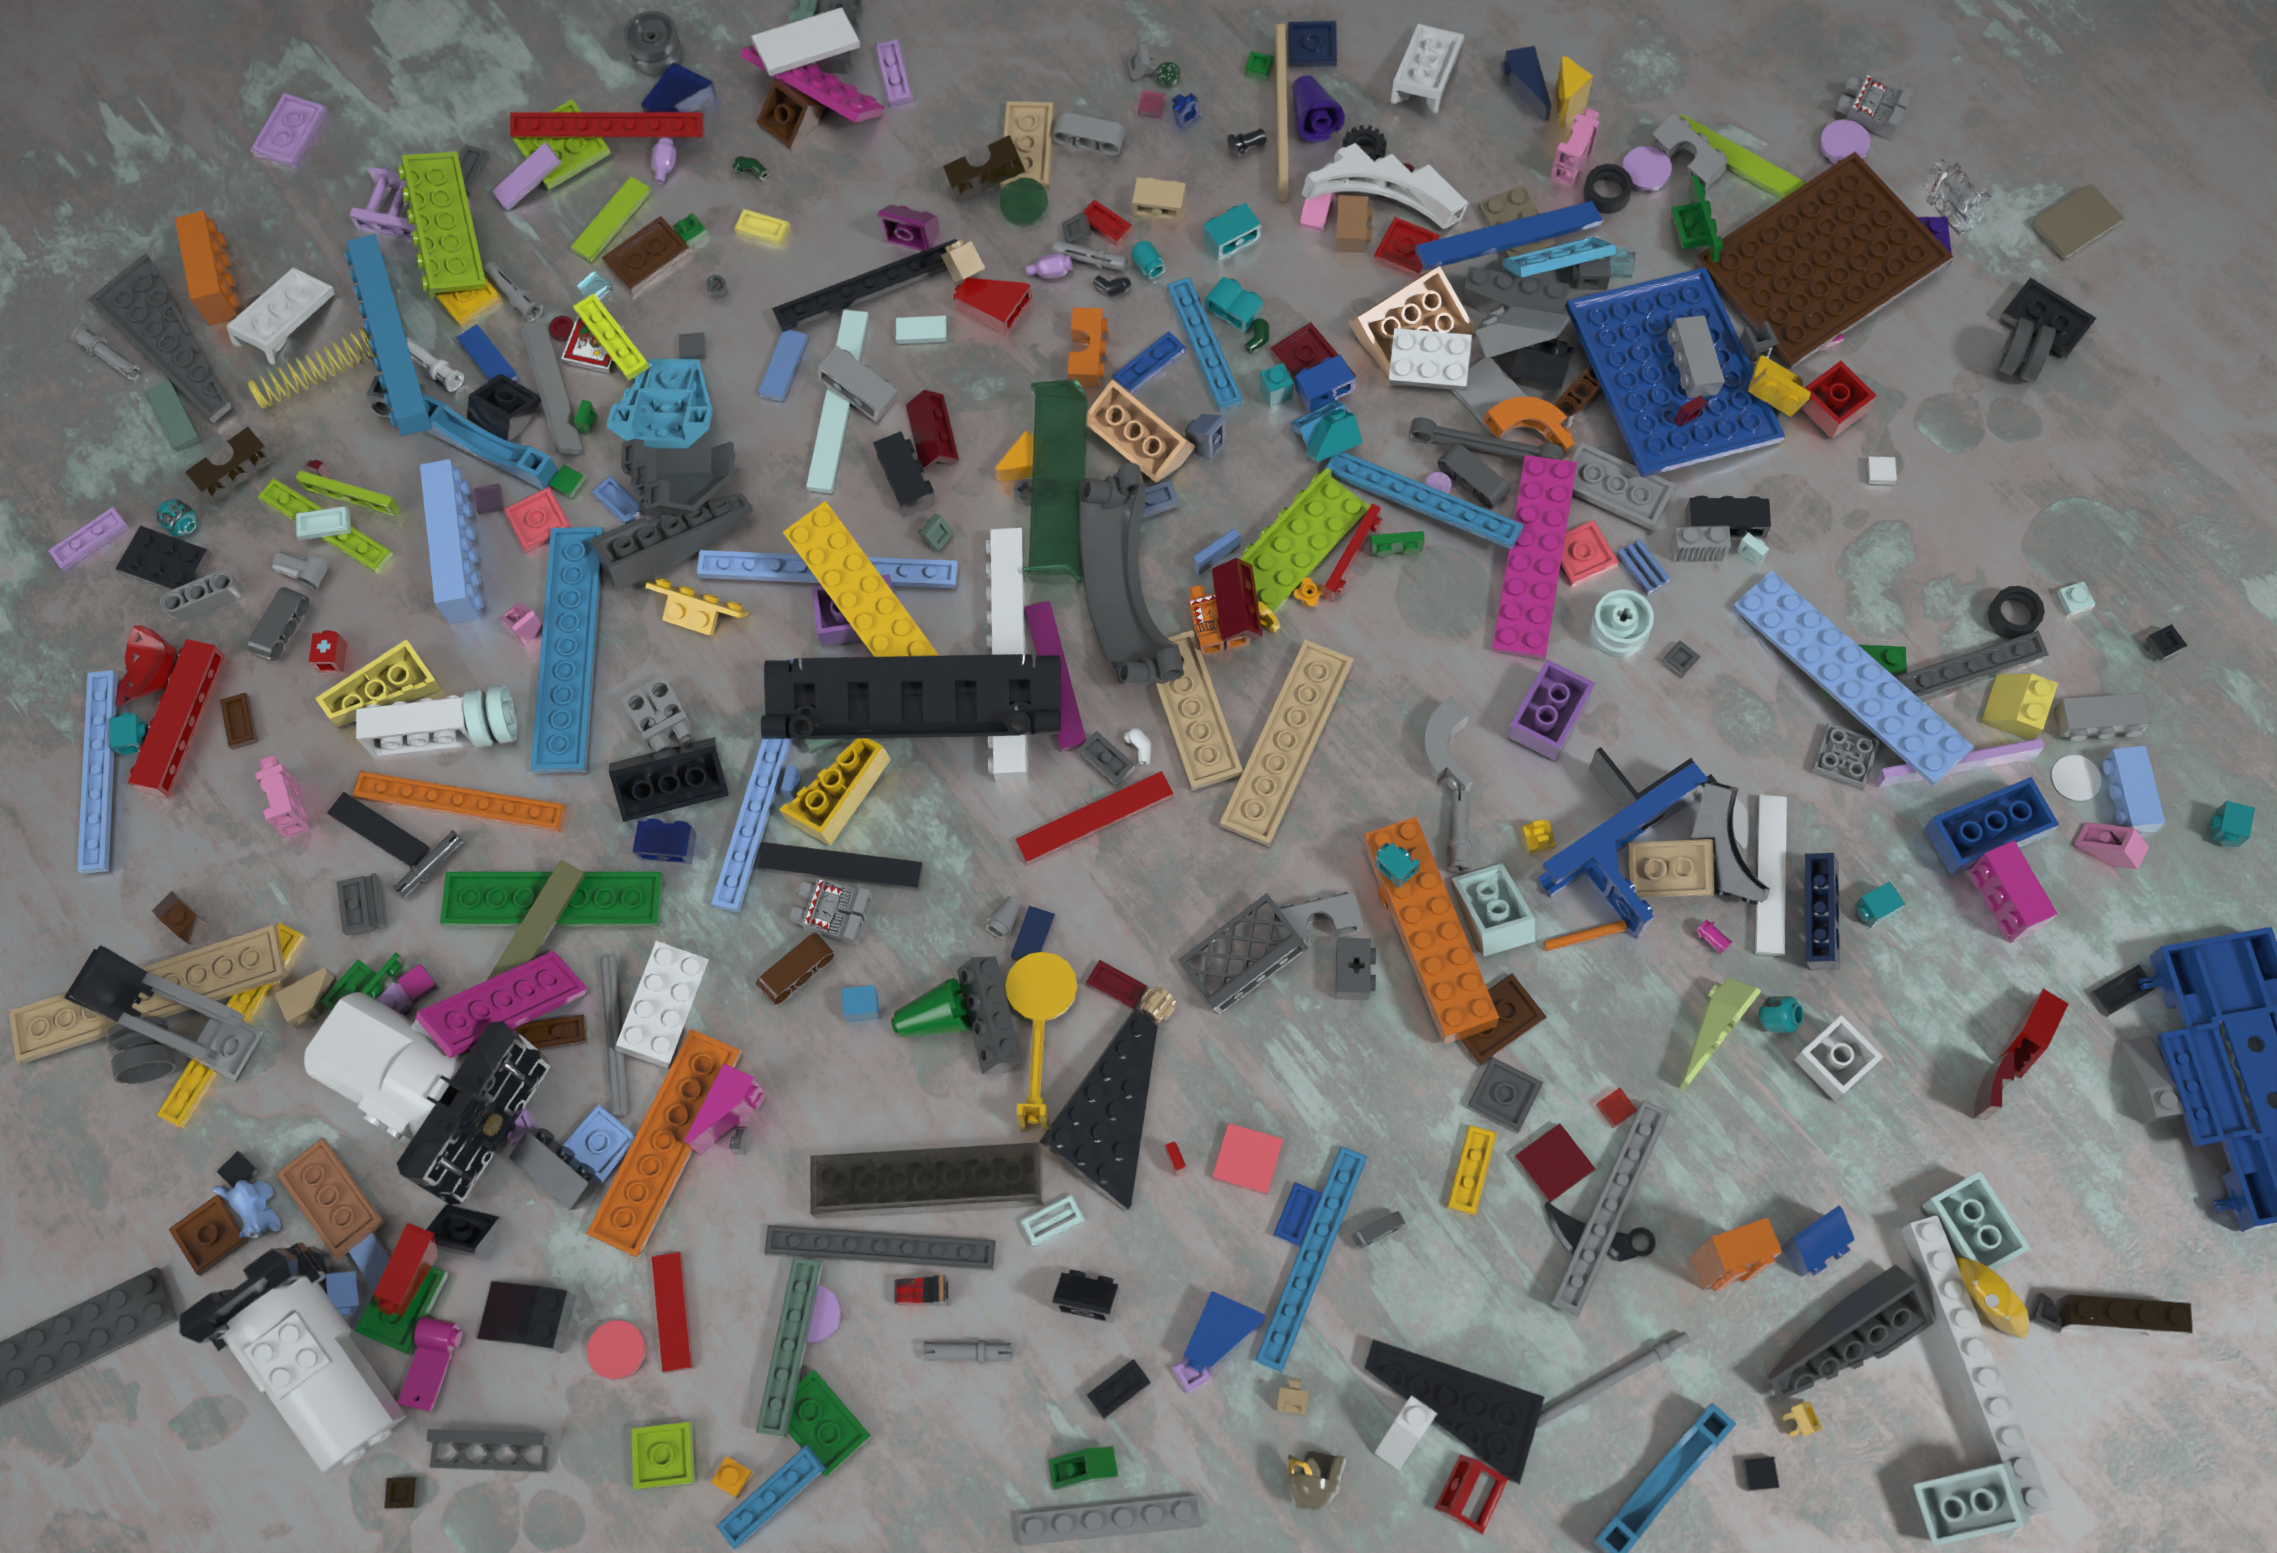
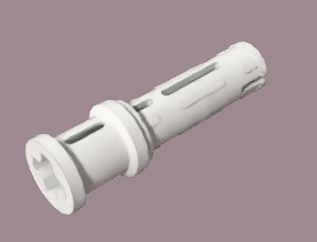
M406 337L412 360L425 368L433 380H439L449 392L456 391L462 385L464 375L460 371H454L449 367L448 362L436 359L409 337Z

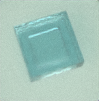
M596 270L577 285L579 291L586 297L594 293L599 300H602L613 290L612 284Z

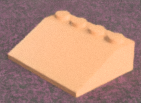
M1441 267L1428 270L1348 321L1362 346L1388 378L1394 328L1469 335L1476 333L1474 325Z

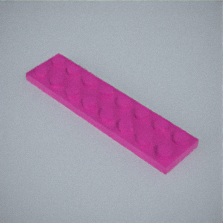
M1525 455L1514 521L1524 524V529L1513 549H1509L1492 652L1546 659L1577 462Z

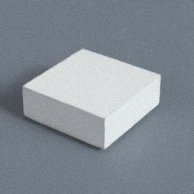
M1868 457V484L1895 485L1897 481L1895 457Z

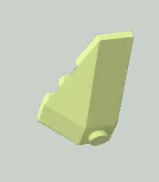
M1727 978L1723 985L1718 982L1708 993L1711 1000L1705 1008L1680 1084L1682 1090L1687 1088L1761 993L1760 989Z

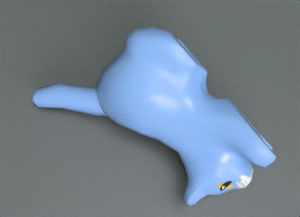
M239 1180L230 1190L224 1186H215L213 1188L215 1193L228 1200L231 1208L242 1218L244 1227L239 1237L261 1238L265 1236L268 1228L272 1231L280 1230L281 1223L278 1216L266 1205L268 1198L273 1196V1189L265 1181L256 1180L251 1184L248 1181Z

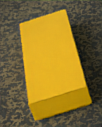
M1472 1125L1468 1126L1447 1205L1448 1209L1471 1216L1476 1215L1497 1132Z

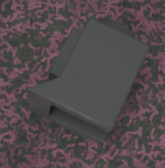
M1768 321L1763 322L1757 338L1754 337L1749 326L1744 327L1740 337L1745 353L1752 362L1757 361L1760 356L1769 358L1773 346L1780 344Z

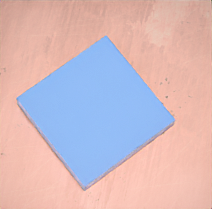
M598 1104L561 1146L571 1149L578 1161L592 1167L596 1172L595 1175L604 1184L623 1162L636 1135Z

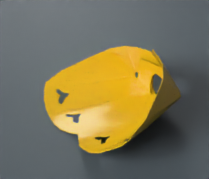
M1954 1257L1972 1304L1979 1315L1999 1331L2025 1339L2029 1334L2028 1311L2021 1299L2009 1288L2008 1283L1996 1272L1980 1262ZM1993 1294L1997 1296L1999 1303L1996 1307H1989L1985 1299L1988 1295Z

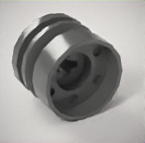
M142 1018L168 1030L167 1021L162 1018ZM119 1024L106 1032V1039L109 1044L108 1050L114 1056L111 1060V1065L116 1082L121 1084L150 1082L165 1077L176 1069L172 1048Z

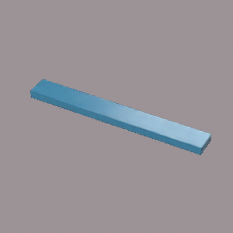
M1345 452L1333 455L1325 469L1328 467L1332 470L1331 476L1511 550L1524 529V524Z
M1343 1146L1340 1147L1255 1359L1256 1363L1283 1373L1366 1163L1367 1156Z

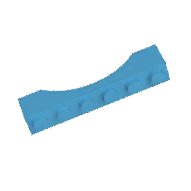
M426 394L423 395L432 429L426 430V432L542 490L549 486L550 481L559 471L551 456L531 446H523L499 438L468 421L446 404Z
M1714 1403L1706 1406L1591 1542L1603 1553H1628L1664 1506L1704 1460L1719 1446L1735 1427L1736 1423Z

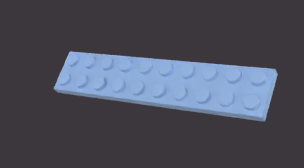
M1773 570L1733 605V609L1932 786L1973 751L1974 746Z

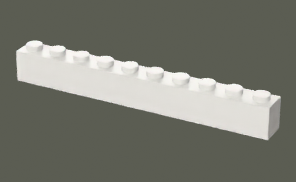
M1022 528L991 529V539H986L987 555H991V562L986 563L987 578H991V586L986 588L987 602H991V610H987V625L992 626V634H987V648L992 650V655L1026 654L1024 538ZM1017 705L1016 710H1025V706ZM1020 715L1014 716L1012 720L1013 727L1017 730L1025 729L1026 719ZM1027 735L988 736L989 749L993 748V757L988 758L989 774H994L996 783L1028 781Z
M1936 1215L1909 1223L1901 1231L1991 1464L2011 1461L2029 1517L2053 1510L1939 1217Z

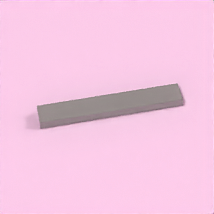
M524 322L520 328L556 453L579 455L583 449L547 325Z

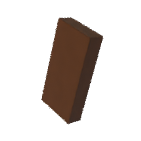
M245 692L221 699L220 703L228 746L233 750L257 743L249 695Z

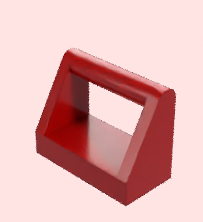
M1460 1454L1434 1509L1471 1530L1484 1535L1509 1479L1479 1460ZM1482 1473L1496 1481L1475 1523L1462 1515V1512Z

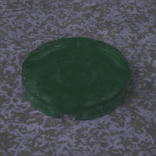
M1027 177L1018 178V180L1007 183L1001 191L999 198L1001 213L1005 219L1011 224L1020 227L1033 226L1041 221L1047 213L1049 205L1047 193L1042 184L1035 179Z

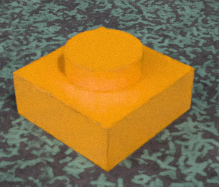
M726 1456L710 1483L738 1498L753 1471Z

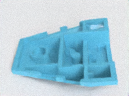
M650 358L647 361L650 368L637 375L632 387L624 390V397L619 403L615 402L611 407L606 423L607 428L626 441L634 438L644 440V446L688 449L709 430L713 414L700 360Z

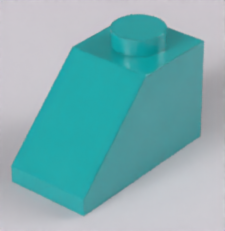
M1337 409L1330 412V416L1323 418L1306 451L1307 457L1319 462L1362 444L1355 414L1344 409Z

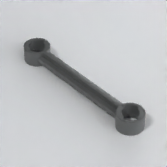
M1424 417L1414 418L1409 431V438L1420 444H1429L1433 441L1452 445L1459 443L1467 448L1524 459L1525 455L1563 460L1564 455L1563 448L1556 444L1544 443L1540 446H1534L1437 426L1433 420Z

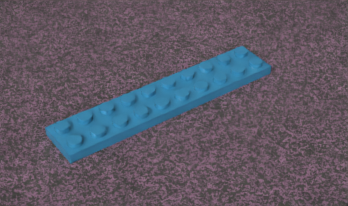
M603 527L551 528L531 757V770L533 773L586 772L602 564L590 539L604 534Z

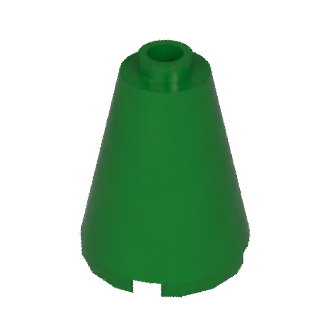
M955 978L947 979L895 1011L894 1018L891 1019L895 1034H900L902 1038L970 1031L969 1028L971 1027L965 1003L960 995L962 990L958 980Z

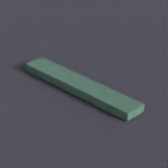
M793 1257L758 1419L757 1434L787 1438L823 1268L822 1261Z

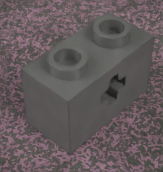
M1337 938L1335 999L1369 1000L1370 991L1375 992L1376 975H1371V965H1376V948H1371V939ZM1353 965H1358L1359 973H1354Z

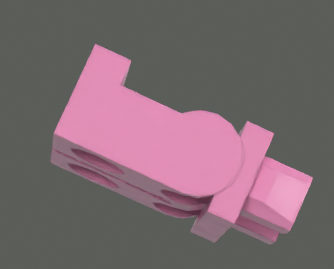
M1585 108L1583 115L1576 114L1568 143L1560 142L1557 148L1551 179L1574 187L1586 162L1587 155H1591L1600 124L1597 121L1599 112Z
M275 755L260 759L262 771L256 772L255 775L261 789L267 794L270 808L263 810L265 820L276 828L284 838L310 829L301 795L297 791L300 789L299 781L288 771L285 765L279 764V760Z

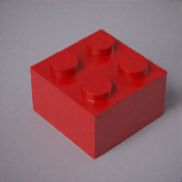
M1840 360L1804 387L1811 394L1809 400L1801 409L1833 439L1868 413L1877 395Z

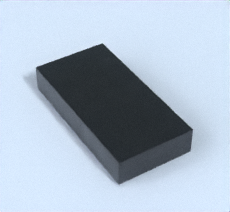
M2137 965L2092 991L2090 994L2108 1017L2150 993L2156 987L2145 990L2140 989L2139 978H2147L2148 976L2141 966Z

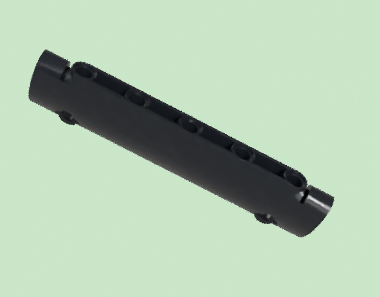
M1032 654L794 658L792 665L790 660H766L764 663L765 715L761 717L762 739L1019 736L1060 734L1061 732L1060 655H1036L1035 667H1033ZM1024 705L1025 710H1016V706ZM802 709H810V714H802ZM1020 715L1026 719L1027 724L1024 730H1017L1013 727L1012 720L1014 716ZM800 719H804L809 723V731L806 734H802L797 729V723Z

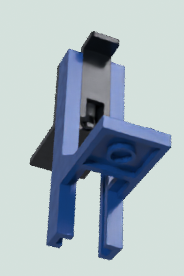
M1600 747L1594 753L1589 770L1622 811L1543 863L1542 867L1547 872L1539 876L1537 881L1551 898L1586 874L1619 918L1625 921L1627 928L1637 939L1646 933L1654 918L1652 915L1653 910L1645 900L1641 901L1637 896L1633 883L1628 878L1624 879L1619 873L1617 852L1628 846V843L1634 842L1698 799L1704 790L1705 783L1710 781L1717 782L1712 774L1706 777L1692 758H1690L1638 793Z

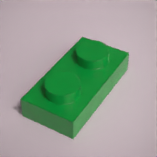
M1424 531L1371 535V556L1388 557L1392 554L1401 553L1415 555L1418 552H1423L1425 542Z

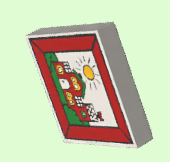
M577 316L561 358L564 364L611 373L614 361L581 318ZM620 326L624 333H626L625 327Z

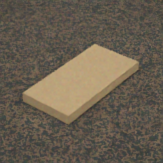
M1006 101L1003 138L1010 135L1026 171L1014 178L1001 182L1000 189H1049L1054 102Z

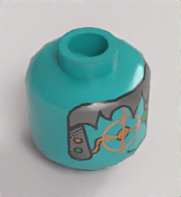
M171 499L164 501L158 507L157 522L160 527L173 536L182 537L190 534L196 528L197 514L194 509L181 500Z
M1771 996L1759 1008L1758 1016L1767 1031L1771 1033H1792L1803 1023L1804 1010L1802 1005L1791 996Z

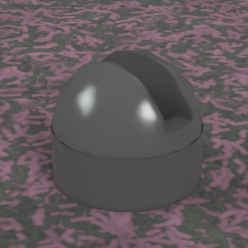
M720 275L710 276L706 281L708 293L714 297L723 295L726 291L725 279ZM718 283H720L721 286L716 291H714Z

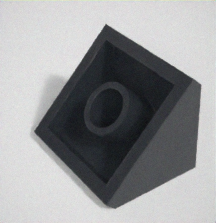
M446 1204L426 1230L434 1233L437 1249L487 1261L500 1217Z

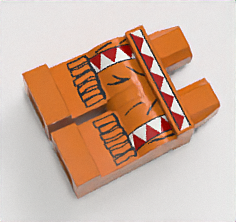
M1201 585L1189 588V612L1202 656L1224 651V642L1227 650L1250 644V638L1243 635L1229 641L1222 640L1218 626L1219 619L1215 593L1205 595L1204 588Z

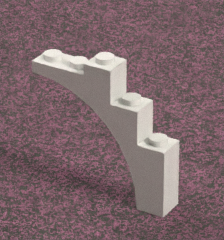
M1356 143L1346 148H1340L1334 155V162L1329 163L1318 171L1309 173L1305 178V185L1301 193L1307 200L1323 194L1340 191H1360L1379 194L1414 207L1430 217L1443 229L1461 221L1469 204L1430 165L1410 172L1393 154L1384 158H1378L1374 162Z

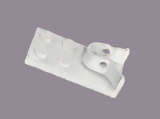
M1418 24L1394 79L1391 103L1409 100L1411 94L1427 97L1426 105L1434 113L1438 114L1441 96L1462 47L1464 35Z
M292 268L227 325L231 343L237 347L254 345L266 352L270 364H276L274 359L276 352L286 343L288 335L334 295L333 287Z

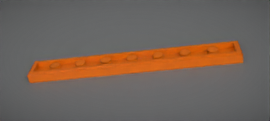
M364 771L359 772L352 794L355 799L554 832H560L567 809L565 804Z

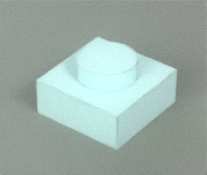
M1747 533L1741 540L1737 549L1738 553L1757 567L1764 561L1769 551V548L1760 538L1754 537L1750 533Z
M2085 582L2061 588L2056 593L2067 616L2093 609L2096 605Z

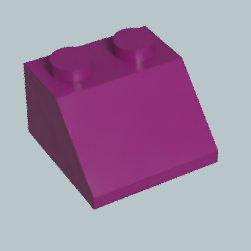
M890 204L879 210L877 214L884 243L919 252L934 246L940 229L937 216L926 211L919 212L911 210L906 206Z

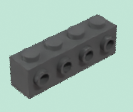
M825 0L823 13L842 7L854 30L855 25L859 24V11L857 9L858 6L862 5V0ZM850 50L816 61V64L825 73L847 75L848 66L853 63V51Z
M996 956L973 957L957 969V974L982 1075L1006 1073L1021 1063L1022 1057Z

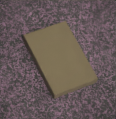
M2089 184L2034 219L2031 226L2063 260H2066L2120 225L2125 218L2092 184Z

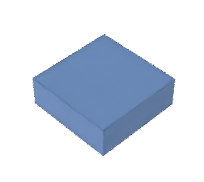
M787 765L781 791L785 799L788 800L796 798L801 780V775L796 766Z

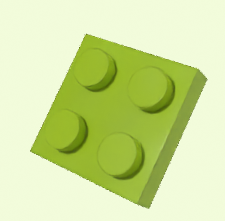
M692 1422L631 1428L634 1490L695 1483Z

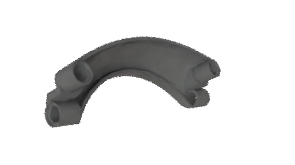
M1135 463L1122 465L1117 470L1118 477L1107 476L1104 480L1084 478L1079 487L1080 557L1087 606L1102 652L1119 684L1145 687L1149 683L1164 684L1179 679L1184 675V669L1178 644L1170 641L1158 630L1144 601L1139 575L1138 550L1146 492L1140 466Z

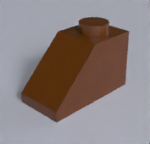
M173 891L152 910L163 924L189 945L210 926Z

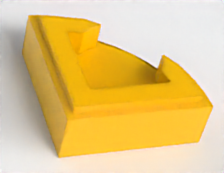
M1260 601L1258 607L1261 625L1275 634L1280 628V623L1273 612Z

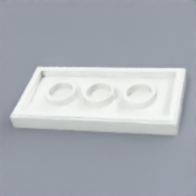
M842 7L751 36L752 43L769 76L860 48V41Z

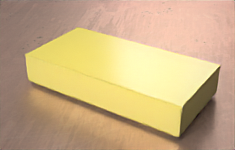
M743 209L734 230L736 234L781 246L790 225L788 221Z

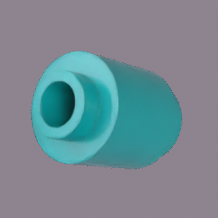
M1140 241L1134 245L1131 258L1143 275L1148 276L1150 279L1160 276L1165 270L1163 258L1150 241Z

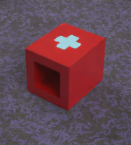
M326 630L322 633H312L309 663L317 672H344L347 649L346 641L339 633L331 630Z

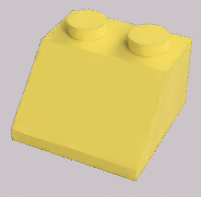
M2032 673L1997 674L1980 723L2027 740L2036 739L2044 729L2058 683Z

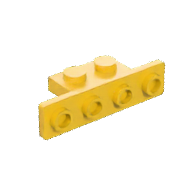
M656 578L655 581L646 582L645 588L668 595L662 618L663 621L706 635H714L719 612L737 618L747 617L750 613L749 610L742 608L743 605L734 601L724 603L718 601L719 597L708 593L703 595L696 594L694 588L688 586H680L678 588L672 586L671 581Z

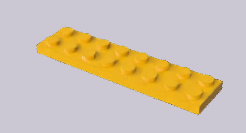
M826 500L783 531V534L874 657L940 656Z

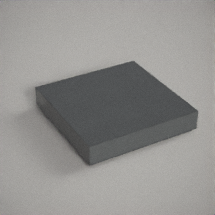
M1491 1057L1467 1108L1518 1134L1543 1082Z

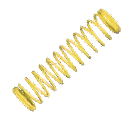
M362 327L359 331L369 355L360 345L355 335L350 333L360 360L345 338L341 337L351 364L335 341H332L342 368L335 361L327 347L323 345L333 373L317 350L314 349L324 377L315 367L308 354H305L315 381L310 377L300 360L296 358L306 386L297 376L290 363L287 362L297 390L278 366L288 395L279 385L271 371H269V374L276 387L279 399L269 388L262 375L259 376L268 394L270 403L264 398L256 383L252 379L248 380L250 390L263 410L267 409L268 406L272 407L271 395L278 402H281L282 397L279 389L288 398L291 397L289 386L295 393L299 394L300 388L297 380L305 389H308L309 383L306 375L313 384L317 385L318 379L315 371L322 380L326 381L327 375L324 367L335 377L336 371L333 362L341 372H345L342 358L349 367L354 368L350 352L362 364L363 358L359 348L370 360L372 355L373 357L378 356L377 353H372L368 340L371 338L367 335L365 328Z

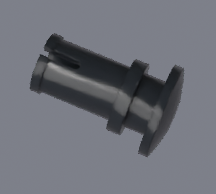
M1262 128L1244 135L1240 133L1235 137L1233 134H1230L1227 137L1230 153L1236 159L1240 157L1241 153L1248 152V149L1267 142L1266 134Z

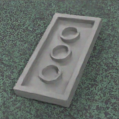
M1580 442L1571 461L1577 462L1573 495L1653 531L1676 484L1656 475L1641 478L1636 466L1583 442Z

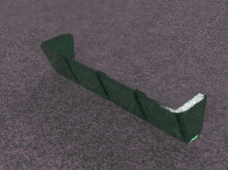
M1075 379L1031 383V390L1035 393L1030 547L1029 566L1024 567L1023 573L1033 582L1078 585L1082 580L1079 540V487L1085 478L1087 395L1086 391Z

